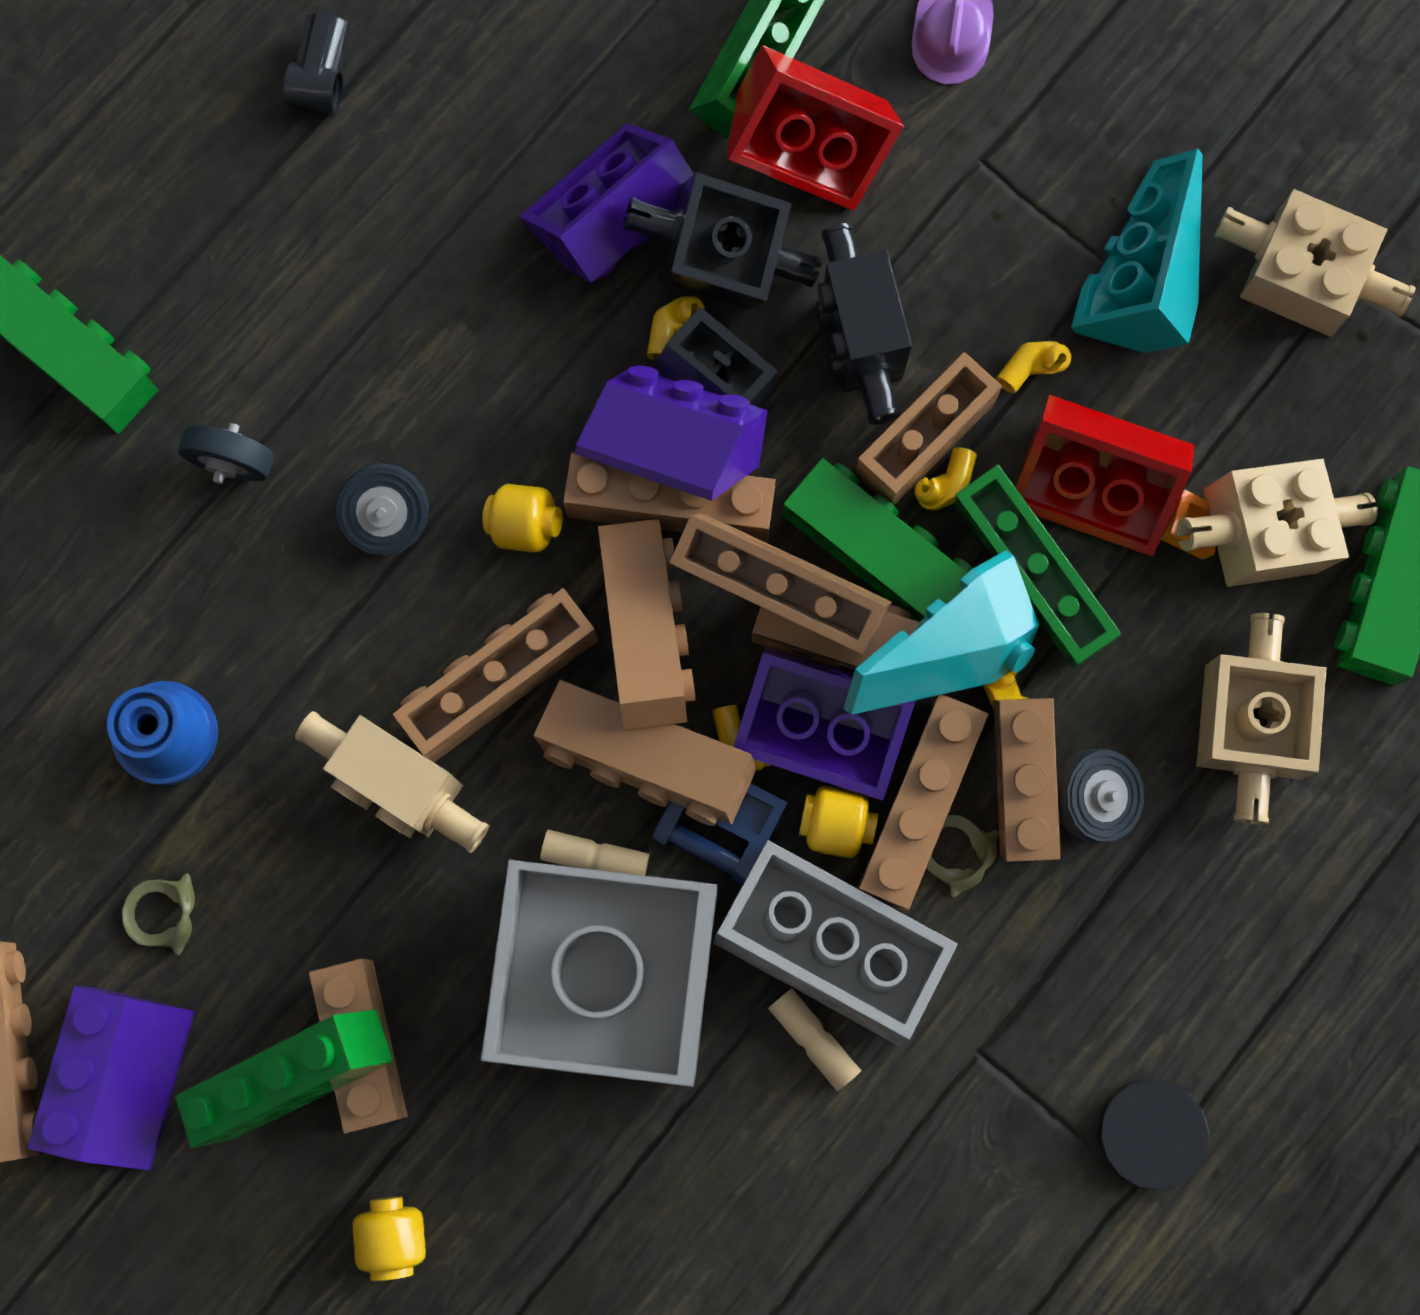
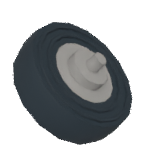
M229 423L228 430L203 425L187 426L178 446V454L182 458L213 473L212 481L218 484L223 483L224 477L248 481H264L270 472L274 455L269 448L261 443L239 434V425Z
M384 463L362 467L348 477L338 494L336 506L340 530L350 543L366 553L383 556L403 552L417 542L427 525L429 512L425 489L416 477L399 466Z
M1110 749L1082 750L1068 758L1057 773L1059 821L1071 835L1093 843L1112 842L1128 834L1140 819L1144 805V786L1137 768L1126 756Z

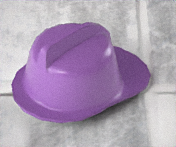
M919 0L912 38V54L918 69L926 77L944 85L961 84L973 78L981 70L986 61L990 46L993 24L992 1Z

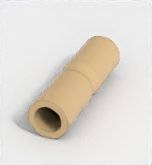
M547 830L540 860L574 868L645 876L650 854L607 843L597 844L590 839Z
M793 988L788 990L768 1008L795 1042L805 1048L807 1056L836 1091L842 1089L861 1072V1069L836 1039L824 1030L821 1021Z

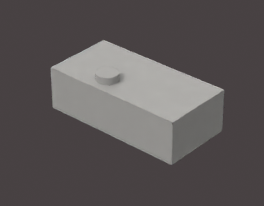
M769 840L713 944L899 1047L910 1040L958 945L956 942Z

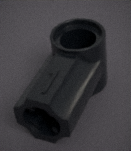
M316 10V13L307 15L296 63L291 62L285 73L283 95L287 107L333 115L339 112L344 88L341 69L350 34L348 21L326 11Z

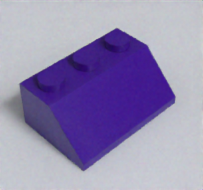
M626 123L524 211L519 218L571 273L592 283L596 279L603 278L611 273L617 265V260L632 247L645 243L651 237L636 231L622 229L623 218H628L629 215L625 214V210L630 198L634 197L637 200L673 211L676 207L681 184L694 174L672 139Z
M632 366L627 371L607 381L576 444L575 454L713 501L759 467L768 410L750 405L749 400L742 396L731 394L719 395L704 390L703 385L691 380L675 381L659 376L658 371L654 368Z
M767 646L762 653L734 747L750 753L755 760L884 800L915 701L851 715L843 708L854 675L853 672Z
M74 986L27 1149L80 1162L151 1170L195 1011L97 987Z

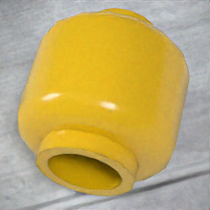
M504 484L496 491L495 495H490L487 498L482 519L484 531L487 535L491 536L492 541L498 548L538 553L548 546L552 537H557L560 534L563 516L561 508L555 507L553 496L547 489Z
M823 785L818 788L815 796L809 794L806 796L799 835L807 837V845L814 852L843 858H854L859 853L862 843L873 844L878 814L869 812V800L866 795L845 788Z
M402 1196L370 1200V1211L357 1215L353 1220L355 1263L359 1270L370 1272L371 1281L392 1280L414 1275L413 1267L423 1262L426 1255L423 1216L417 1208L403 1207Z

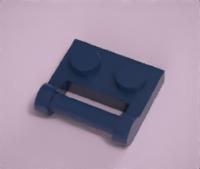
M750 783L733 824L729 825L719 820L716 821L715 826L749 843L742 857L678 824L687 808L671 801L654 831L652 840L663 846H666L669 842L729 873L732 875L731 881L743 887L788 802Z

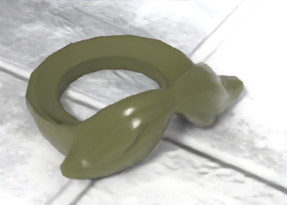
M947 815L942 828L956 827L962 830L969 837L973 849L977 852L976 855L982 861L981 866L977 870L969 868L964 871L958 868L947 869L938 865L931 855L926 867L934 877L950 886V894L953 898L981 882L985 870L995 860L997 854L996 842L999 836L998 830L985 832L961 815Z
M188 873L184 874L179 881L146 880L133 888L125 900L122 909V919L127 934L137 944L149 947H171L175 955H181L192 933V923L189 915L194 908L195 894L190 875ZM161 892L170 897L174 902L179 903L182 907V918L176 927H171L161 934L151 935L139 928L135 921V909L137 903L147 894Z

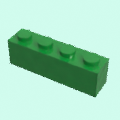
M749 0L691 104L689 111L724 139H728L730 137L738 89L761 46L764 45L793 58L824 0Z
M0 256V337L119 434L158 392L156 386L147 377L152 369L129 349L123 355L113 349L110 345L115 339L93 319L84 325L73 316L78 308L58 290L54 289L49 295L37 286L42 279L20 259H17L11 265Z
M822 458L785 501L782 517L880 596L891 601L893 606L910 612L911 620L921 622L926 616V608L938 598L947 604L964 590L960 586V579L973 569L972 566L960 558H955L952 561L937 549L939 543L928 531L919 526H915L912 529L897 517L899 511L889 500L879 494H875L874 497L870 496L858 486L859 479L851 470L840 463H835L833 466Z
M999 464L955 494V506L991 556L995 557L1005 550L1014 556L1038 621L1073 669L1107 647L1121 635L1119 629Z
M1410 466L1405 467L1393 478H1387L1379 490L1376 499V507L1381 508L1377 526L1373 525L1369 529L1362 548V554L1368 555L1363 573L1359 572L1356 575L1349 591L1348 600L1354 603L1349 621L1344 620L1341 624L1334 644L1335 649L1340 650L1336 667L1393 686L1413 677L1420 654V469Z
M376 1009L332 1015L176 1095L175 1098L190 1147L195 1148L237 1139L392 1063L393 1059Z

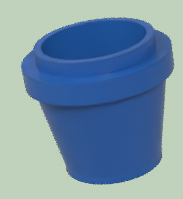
M158 681L130 689L115 700L107 717V731L116 759L130 775L149 784L169 786L191 779L208 764L217 745L218 724L212 707L202 695L181 683ZM151 716L156 717L158 722L157 729L152 734L144 735L142 732L143 721Z

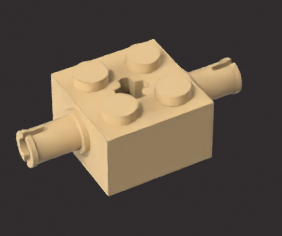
M1296 189L1292 190L1269 225L1228 207L1218 225L1220 227L1217 228L1214 235L1215 238H1221L1255 253L1254 259L1256 261L1240 298L1330 337L1350 317L1355 303L1359 299L1401 317L1412 300L1409 295L1413 296L1416 289L1415 286L1404 284L1374 271L1375 265L1373 262L1386 234V228Z
M1324 459L1234 470L1203 489L1205 500L1208 501L1210 507L1209 516L1180 519L1177 525V537L1190 535V539L1179 541V545L1184 551L1217 546L1227 587L1317 574L1349 558L1342 528L1372 525L1377 518V507L1362 509V505L1376 502L1369 493L1334 498Z
M1254 613L1250 615L1251 628L1248 658L1220 654L1205 665L1196 767L1228 770L1238 775L1236 812L1233 821L1246 823V820H1249V824L1265 825L1269 823L1268 807L1272 778L1283 777L1300 780L1319 772L1326 667L1280 661L1282 629L1285 617L1274 614L1272 619H1269V613ZM1258 709L1259 717L1267 719V725L1264 727L1260 725V721L1254 718V710Z
M312 711L299 726L295 739L305 743L329 760L323 769L336 777L331 788L368 810L372 802L376 803L381 808L375 816L409 838L417 830L429 838L435 829L464 847L469 853H472L483 840L489 825L481 822L453 803L463 785L449 772L366 718L359 715L349 732L345 733L321 718L318 713Z

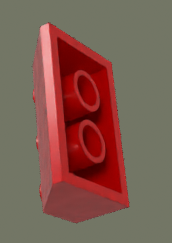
M762 45L738 89L726 156L728 160L855 211L904 125L887 100Z
M1049 394L1031 439L1015 488L1036 516L1153 557L1161 540L1160 538L1163 536L1191 475L1194 444Z

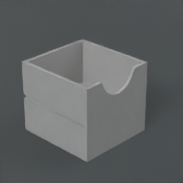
M509 860L481 1061L693 1086L698 1060L717 885Z

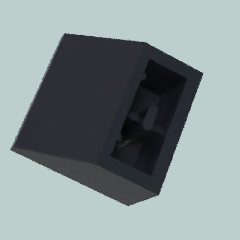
M701 307L669 340L652 367L658 371L659 376L675 381H695L703 385L704 390L719 395L731 394L742 396L749 400L750 405L759 408L776 391L778 370Z

